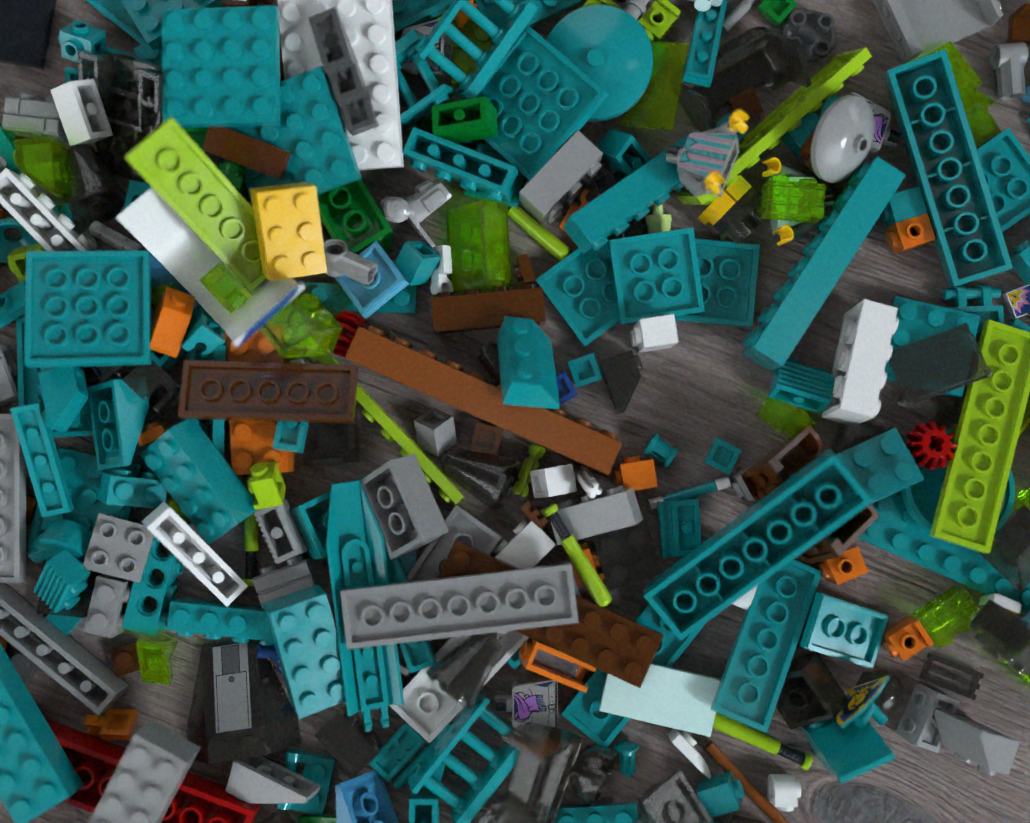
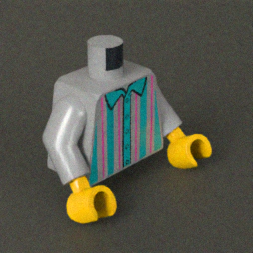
M738 109L730 115L729 121L719 127L689 134L684 148L673 145L669 146L666 162L677 164L679 180L692 195L701 196L710 193L718 197L722 196L739 153L736 133L737 131L745 133L748 128L744 122L749 120V116L743 110Z

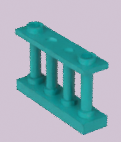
M453 0L428 37L423 35L414 47L417 52L412 59L419 62L428 56L459 83L458 87L461 89L456 96L460 100L476 98L538 10L530 1L521 5H515L510 0H493L508 14L507 18L509 19L504 28H498L468 0ZM460 9L492 37L491 41L493 44L488 51L479 49L450 23ZM443 32L475 60L477 66L471 74H465L434 47Z
M415 29L395 42L398 90L409 108L400 115L401 132L431 112L432 106L449 103L451 101L450 98L457 93L455 88L449 85H439L427 61L424 59L419 62L414 61L431 93L419 102L416 100L400 71L404 63L408 60H413L412 58L417 52L414 47L420 38L425 35Z
M481 690L476 695L473 694L468 698L464 705V710L421 764L417 763L412 768L407 780L414 794H417L424 785L452 806L450 814L454 823H470L536 739L531 730L512 728L486 707L490 700ZM478 716L506 737V742L499 750L494 751L468 730ZM460 739L488 760L487 766L481 773L476 774L450 753ZM442 762L470 783V787L463 796L458 797L431 776Z

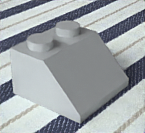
M935 709L934 717L944 747L954 751L953 757L969 764L973 761L977 763L976 769L995 776L996 772L1009 775L1020 743L1019 741L972 719Z

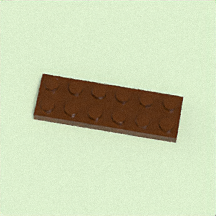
M184 360L178 416L181 419L355 424L358 367L357 365Z

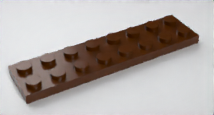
M455 539L438 578L520 568ZM575 594L579 623L514 630L639 688L663 639L662 633L608 608L600 607L596 603Z

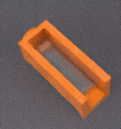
M529 638L528 642L525 641L519 651V661L525 669L585 693L588 687L582 681L587 669L594 672L597 669L532 638Z

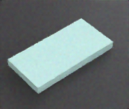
M651 663L639 688L607 673L599 711L711 737L716 712L710 709L721 679Z

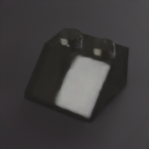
M1025 505L1011 512L1003 526L995 532L990 554L978 552L1019 592L1024 590L1030 582V509Z
M812 652L794 658L791 661L776 708L789 728L795 729L836 718L848 698L819 653Z

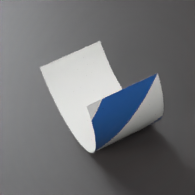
M153 187L116 217L192 296H195L194 299L232 339V344L236 348L244 344L305 289L302 282L298 284L293 278L269 281L266 278L251 292Z

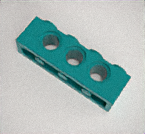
M156 536L153 538L140 583L133 581L121 627L152 636L167 629L170 601L175 600L177 597L178 575H181L185 566L172 552L169 556L163 552V543ZM157 569H160L164 574L162 583L155 577ZM150 596L157 601L156 609H152L148 604Z

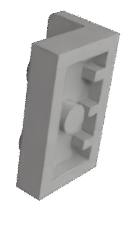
M917 683L898 725L896 734L919 747L939 753L942 740L934 717L935 709L955 714L960 701Z

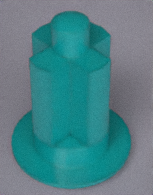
M630 740L619 741L613 748L619 753L621 774L625 775L626 778H630L632 774L636 773L635 751L638 750L639 745Z

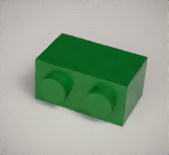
M486 96L432 106L433 134L454 143L498 137L497 109Z

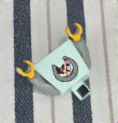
M776 157L763 160L762 164H766L768 170L762 172V176H773L764 184L772 235H780L781 241L777 242L778 246L789 241L800 240L814 228L815 220L822 215L821 207L833 205L832 189L818 191L815 178L807 177L803 172L782 165Z

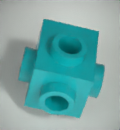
M84 21L71 22L60 30L58 41L61 45V57L70 59L79 65L95 66L101 44L106 46V31L89 26Z

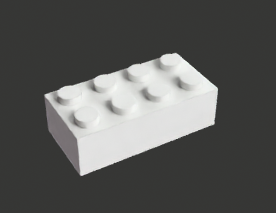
M864 299L844 314L831 374L835 375L832 401L822 412L821 418L855 426L874 418L878 414L881 407V400L878 399L880 389L883 388L887 379V373L884 372L885 365L893 351V346L890 345L891 337L896 332L899 323L898 318H896L898 308Z

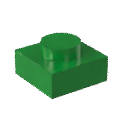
M764 0L757 8V11L777 28L795 9L797 3L794 0Z

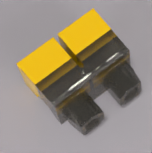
M739 175V179L723 191L722 196L717 197L702 212L698 219L704 225L710 222L719 231L718 235L721 240L728 235L739 245L752 233L742 220L745 219L755 229L768 215L758 205L763 198Z

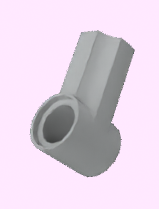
M1024 42L995 44L991 48L989 63L990 67L996 70L998 99H1002V101L1013 100L1026 95L1024 66L1028 59V47Z
M328 239L323 242L327 268L326 275L331 277L345 275L368 286L372 283L378 270L377 263L348 251L347 244L340 239Z

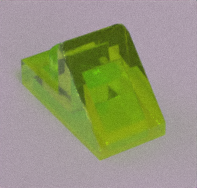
M971 87L960 93L976 147L1001 133L988 111V108L996 103L994 99Z
M769 397L755 414L787 439L803 427L811 425L815 429L817 426L804 409H796L789 403L786 404Z
M155 637L137 640L136 646L142 682L170 685L173 678L171 657L178 644L177 640Z

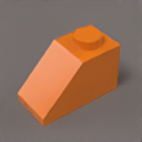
M166 287L155 308L151 328V350L175 358L178 356L192 316L195 296Z

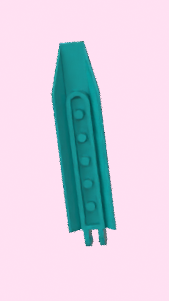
M360 480L331 484L326 550L347 715L351 716L361 711L365 732L372 731L370 710L379 708L380 724L382 728L389 727L387 706L404 705L397 644L347 649L340 591L342 589L389 584L384 538Z

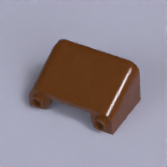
M811 425L801 428L742 474V478L756 502L787 481L789 476L799 472L817 458L815 454L821 450L822 441L820 435ZM872 504L868 505L798 557L807 563H817L840 557L880 515L873 508Z

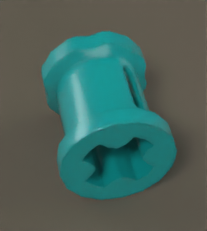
M655 433L642 453L645 455L650 454L662 462L664 468H667L678 453L679 447H672L660 439L658 433Z

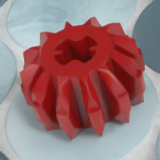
M342 310L329 330L325 343L326 349L339 357H345L358 327L360 326L365 329L367 325L366 320L353 311Z
M928 422L925 425L921 423L915 426L914 431L908 432L906 437L910 441L905 443L907 449L911 450L910 454L916 459L915 463L918 467L924 465L925 470L928 471L934 470L935 467L940 469L947 465V461H951L955 457L951 450H954L957 445L950 443V439H952L954 434H945L946 425L936 426L935 422Z

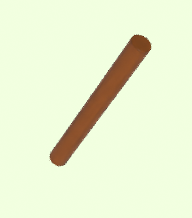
M709 741L705 745L704 749L726 772L732 771L735 780L741 782L747 795L774 823H789L713 741Z

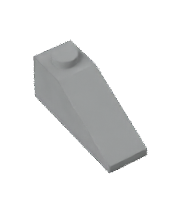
M248 750L233 761L225 791L247 803H306L320 791L321 785Z

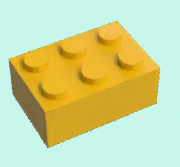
M307 181L250 188L263 275L269 281L327 273L316 186Z

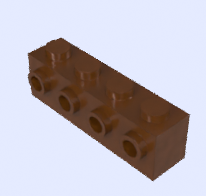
M524 284L520 286V290L510 291L509 287L506 286L495 287L489 293H481V289H471L464 291L465 295L454 296L453 292L437 293L436 298H431L433 328L436 335L500 329L505 316L532 319L537 325L546 323L543 287L537 288L536 284Z

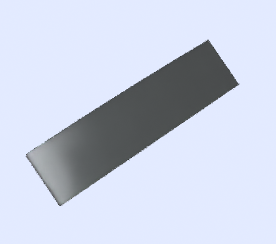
M336 7L309 17L324 71L329 75L336 101L341 105L349 133L354 136L378 127L379 124L366 84Z

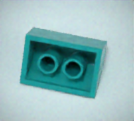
M505 316L497 336L503 404L559 409L560 402L551 340L532 319Z

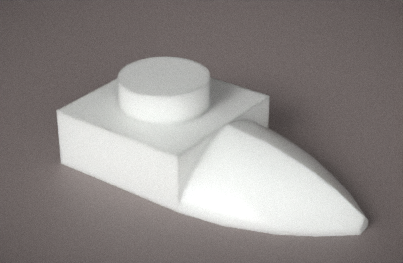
M673 728L668 733L671 742L710 779L711 774L708 765L695 747L697 741L687 731L681 733L678 729Z

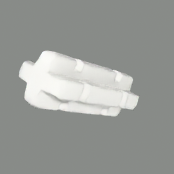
M93 221L89 227L88 232L91 235L121 251H142L140 244L98 221Z
M581 465L579 469H574L577 480L584 491L587 492L588 497L595 498L596 494L600 495L602 493V488L587 466Z

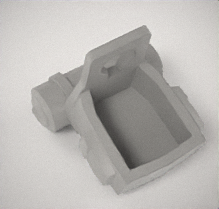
M428 179L418 184L414 188L415 193L406 199L400 197L388 198L386 196L380 201V210L386 220L396 223L408 220L424 242L433 248L436 245L419 223L443 205L452 195L440 181Z

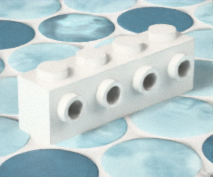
M7 168L0 173V204L46 251H94V243L84 234L79 236L73 229L75 224L63 213L59 215L53 209L56 206L55 203L44 193L39 194L33 188L36 184L25 173L22 172L19 175Z

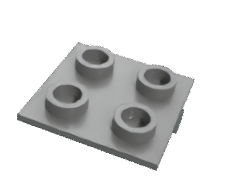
M99 513L83 565L91 571L140 583L154 535L144 524L121 519L122 516L117 514L106 515Z

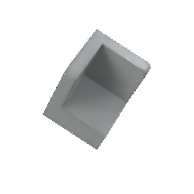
M433 407L414 420L418 446L421 449L438 457L457 443L452 415Z

